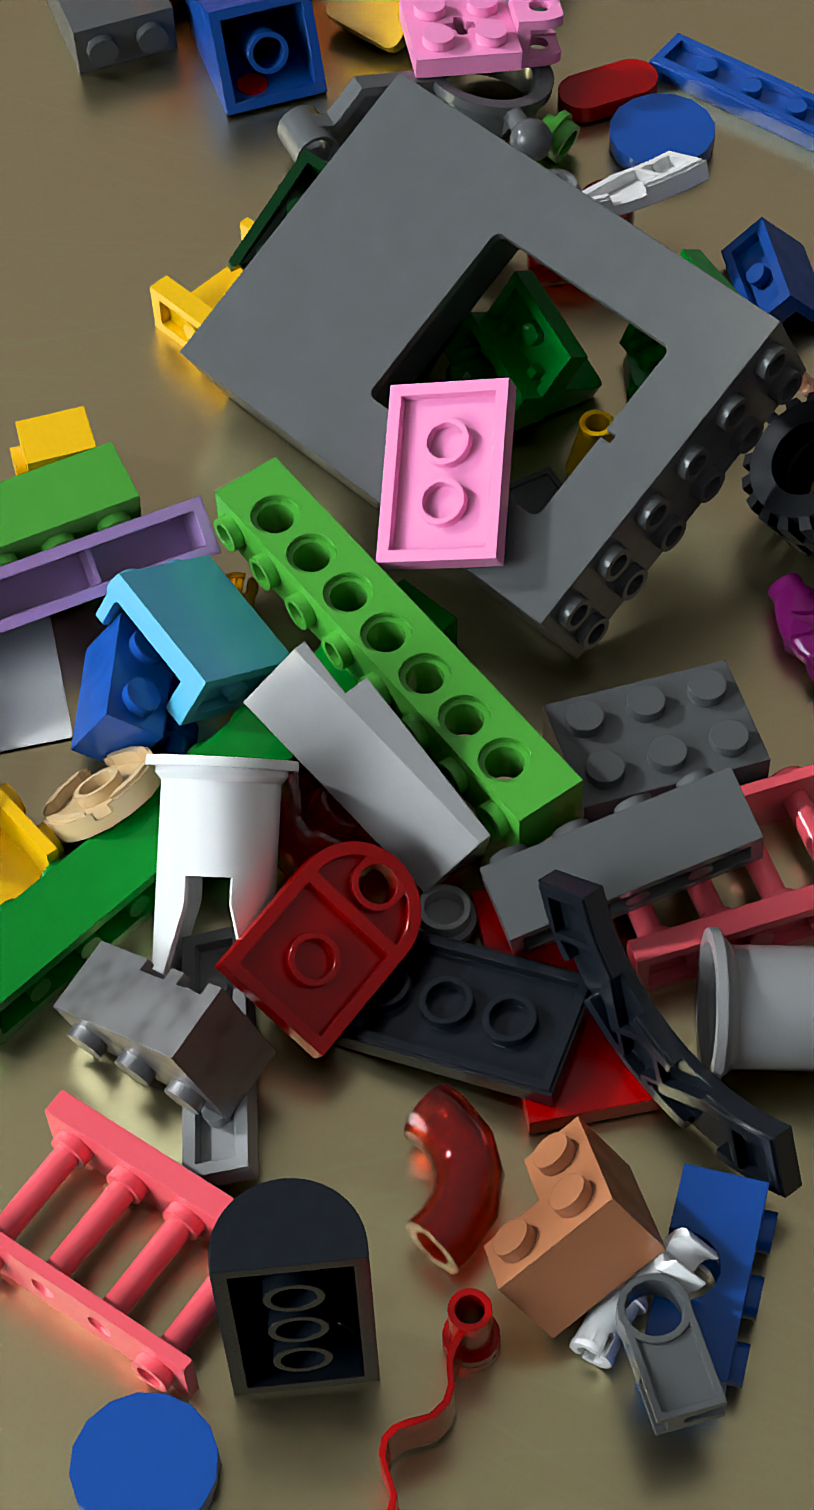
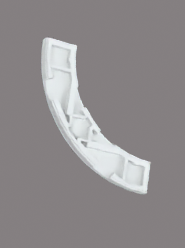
M667 151L635 167L609 175L582 192L621 216L666 200L710 179L707 160Z

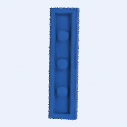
M677 33L649 61V64L658 73V80L814 152V94L680 33Z

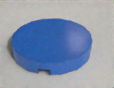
M651 93L631 99L619 107L610 120L609 150L616 162L625 169L635 167L667 151L707 160V162L711 157V151L715 142V122L708 111L692 99L675 94Z
M136 1392L110 1401L86 1421L72 1446L69 1477L80 1510H208L214 1499L213 1493L218 1484L221 1460L210 1425L191 1404L166 1393Z

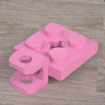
M399 0V19L416 79L517 71L527 67L552 65L561 60V48L557 41L556 33L552 29L563 24L564 12L559 0H508V5L506 0ZM540 7V8H545V9H547V10H546V11H535V10H532V9H533V8ZM532 45H540V46H543V47H545V48H543V49H533V48H530V46H532Z

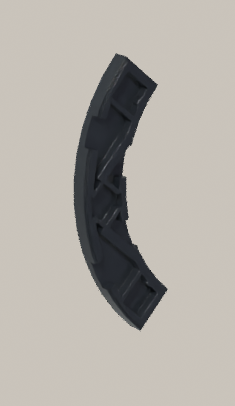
M556 869L538 880L539 890L564 961L574 958L577 968L591 992V995L583 1001L610 1045L647 1093L682 1129L692 1124L711 1142L717 1145L718 1148L716 1149L715 1156L744 1177L769 1182L768 1190L784 1198L800 1188L802 1181L792 1126L768 1115L727 1087L700 1062L671 1029L642 986L625 953L608 908L603 885Z

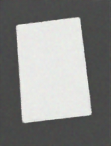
M50 615L0 633V752L71 738L73 731Z

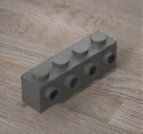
M731 766L715 773L711 768L694 771L681 778L673 790L653 798L648 793L635 795L618 804L614 809V814L591 823L588 819H577L556 829L552 834L553 838L530 848L526 844H516L494 854L490 858V864L480 867V872L513 955L520 957L556 942L538 886V880L555 869L603 885L612 919L762 859L764 837Z

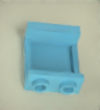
M210 555L185 560L174 559L165 564L141 569H126L110 581L107 586V595L96 612V616L103 625L110 624L121 612L127 614L181 681L165 707L179 726L236 711L245 704L244 701L290 654Z

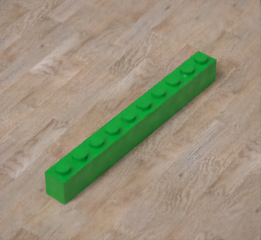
M405 579L400 580L397 585L457 647V618ZM320 644L314 654L343 691L347 693L358 684V681L346 668L343 670L335 668L327 658L322 644ZM245 704L236 710L229 723L208 740L197 742L186 754L299 762V772H289L288 779L281 784L280 807L315 778ZM161 784L153 795L135 812L113 827L88 838L65 858H58L50 863L41 874L39 880L16 899H9L0 905V1046L65 991L101 941L118 946L154 915Z

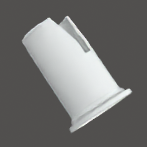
M146 754L145 765L155 766V773L161 778L152 963L154 966L152 969L167 976L172 968L180 971L182 966V937L192 934L202 901L203 877L231 878L229 907L236 940L276 895L281 784L288 779L289 772H299V762L245 757Z

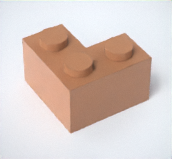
M579 1116L559 1132H554L545 1137L536 1147L535 1151L524 1159L539 1201L519 1218L505 1223L495 1237L484 1245L498 1290L552 1338H555L666 1250L630 1166Z

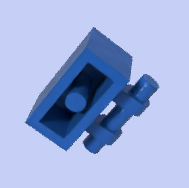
M122 612L86 649L71 750L105 763L103 759L107 757V754L130 746H144L151 749L156 745L165 749L164 754L186 755L190 748L197 743L198 724L192 722L179 726L170 713L169 717H166L167 709L165 708L181 681L132 619Z

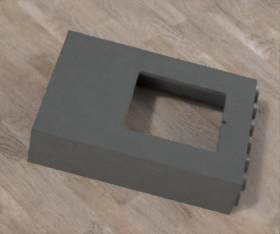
M399 72L184 345L180 353L226 396L380 511L390 386L413 384L519 249L666 347L667 352L607 428V431L614 436L611 443L600 437L540 513L531 514L512 499H508L504 566L455 568L577 660L585 649H591L601 641L608 630L609 619L623 601H628L639 593L647 580L649 568L661 553L671 550L681 540L686 530V522L699 505L710 501L719 492L724 483L726 471L740 454L748 453L757 444L763 433L764 423L779 405L787 404L796 395L801 386L806 368L781 321Z

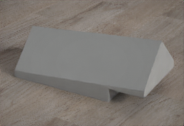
M304 641L244 701L245 705L383 849L392 853L405 865L415 883L424 893L462 870L485 853L491 836L367 677L345 693Z

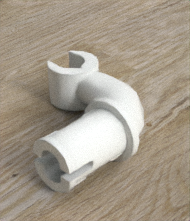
M682 1227L674 1230L663 1240L666 1247L665 1251L588 1311L581 1327L578 1329L575 1337L572 1338L569 1347L576 1354H582L584 1349H586L582 1356L584 1360L600 1368H612L622 1344V1340L617 1333L616 1308L620 1292L625 1285L642 1274L659 1273L675 1279L683 1285L688 1293L695 1292L706 1285V1282L693 1272L703 1261L719 1259L716 1251L687 1228ZM642 1296L634 1300L626 1309V1317L631 1324L637 1315L646 1313L649 1306L646 1300L648 1296Z

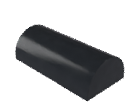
M300 1178L270 1180L253 1186L237 1196L224 1209L216 1221L208 1247L209 1277L234 1396L380 1381L368 1240L363 1222L355 1208L347 1199L332 1188L312 1180Z

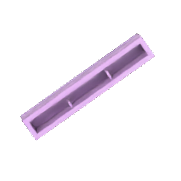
M201 495L0 566V633L107 595V586L110 581L126 569H141L165 564L174 559L185 560L205 555L212 557L220 554L221 550Z

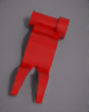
M475 1288L461 1289L449 1300L447 1307L448 1319L442 1331L448 1386L443 1401L428 1414L408 1418L390 1426L381 1437L378 1455L382 1478L389 1496L387 1510H400L397 1492L390 1474L391 1463L404 1451L440 1440L452 1427L455 1418V1382L459 1371L469 1373L483 1371L489 1368L499 1356L501 1349L499 1325L493 1316L492 1303L489 1297L481 1290Z

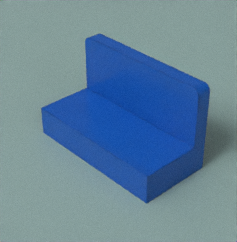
M761 217L721 250L733 287L741 296L781 321V323L796 311L814 322V272L804 246Z

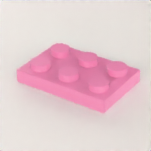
M510 378L390 386L376 563L384 571L504 566L517 388Z

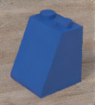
M185 0L192 37L227 116L327 92L312 0ZM258 73L267 79L268 86L260 94L246 95L237 89V80L244 74Z

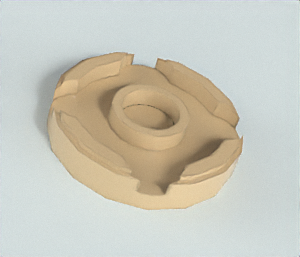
M130 746L113 751L103 759L107 765L106 768L101 769L95 774H92L89 768L81 769L57 788L46 802L43 814L47 819L44 822L54 831L60 842L73 843L90 838L113 827L135 812L153 795L161 784V778L155 773V766L145 765L146 754H153L148 747Z

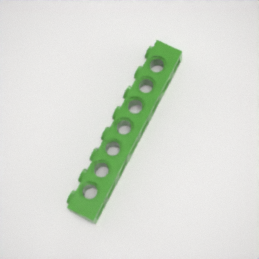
M276 457L214 491L218 518L214 520V528L222 544L230 552L238 550L249 562L251 572L259 585L266 591L273 589L284 600L286 609L294 623L302 630L309 628L321 641L327 658L338 670L346 668L358 683L366 677L369 679L456 792L462 795L476 810L478 820L489 832L493 840L499 841L502 839L508 846L526 844L530 848L551 837L553 832L562 825L581 817L583 779ZM461 734H469V735H471V736H458V735H461ZM498 777H511V778H513V779L500 780V779H497V778H498Z

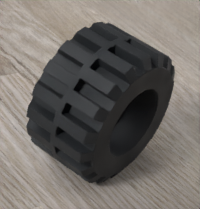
M814 392L808 393L805 402H801L797 397L785 404L786 411L780 415L775 411L766 421L769 425L755 445L753 453L745 454L743 467L750 473L742 477V488L750 495L746 500L750 509L789 545H792L796 550L807 556L814 553V492L810 493L814 482Z

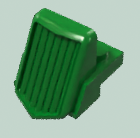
M533 270L514 271L487 312H470L444 350L450 362L446 370V382L510 378L517 387L513 431L542 421L545 416L592 398L602 385L600 377L587 359V354Z

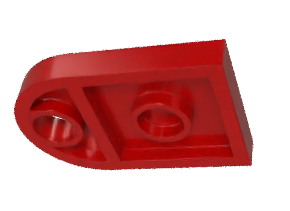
M349 841L329 846L309 857L294 872L214 967L314 1059L322 1057L412 948L421 924V901L416 883L408 869L397 857L377 845L360 841ZM365 868H374L380 871L388 882V895L382 904L369 902L360 891L359 878Z

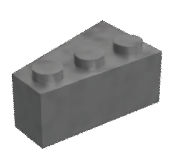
M101 941L53 1006L72 1026L67 1033L69 1039L96 1058L100 1059L105 1051L117 1056L115 1064L127 1075L145 1086H149L154 1078L166 1084L164 1092L188 1111L198 1115L203 1107H206L229 1120L275 1055V1049L223 988L209 983L201 994L196 993L186 987L191 979L185 973L172 968L167 976L152 969L154 964L149 959Z

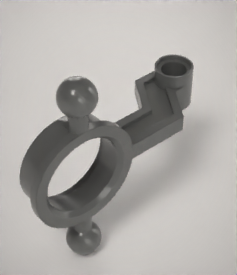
M550 65L527 67L517 71L476 74L504 81L525 95L522 98L512 100H493L471 95L448 82L446 78L450 76L416 79L414 70L400 71L401 74L499 138H510L511 146L534 161L542 160L550 152L553 143L551 130L546 123L538 119L540 108L550 99L554 86V73ZM399 72L354 76L327 113H320L318 109L309 105L297 106L286 112L279 121L277 134L293 162H296L304 148L322 160L329 162Z

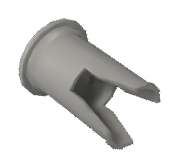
M707 927L703 932L700 944L696 979L697 1055L700 1062L720 1080L730 1070L814 1071V946L732 945L723 937L719 927Z

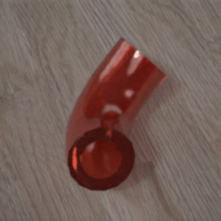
M442 1083L430 1090L418 1102L409 1115L404 1127L405 1138L430 1161L434 1175L431 1194L423 1206L407 1221L406 1227L414 1242L435 1264L451 1274H458L472 1260L497 1221L505 1172L492 1129L464 1095L450 1084Z

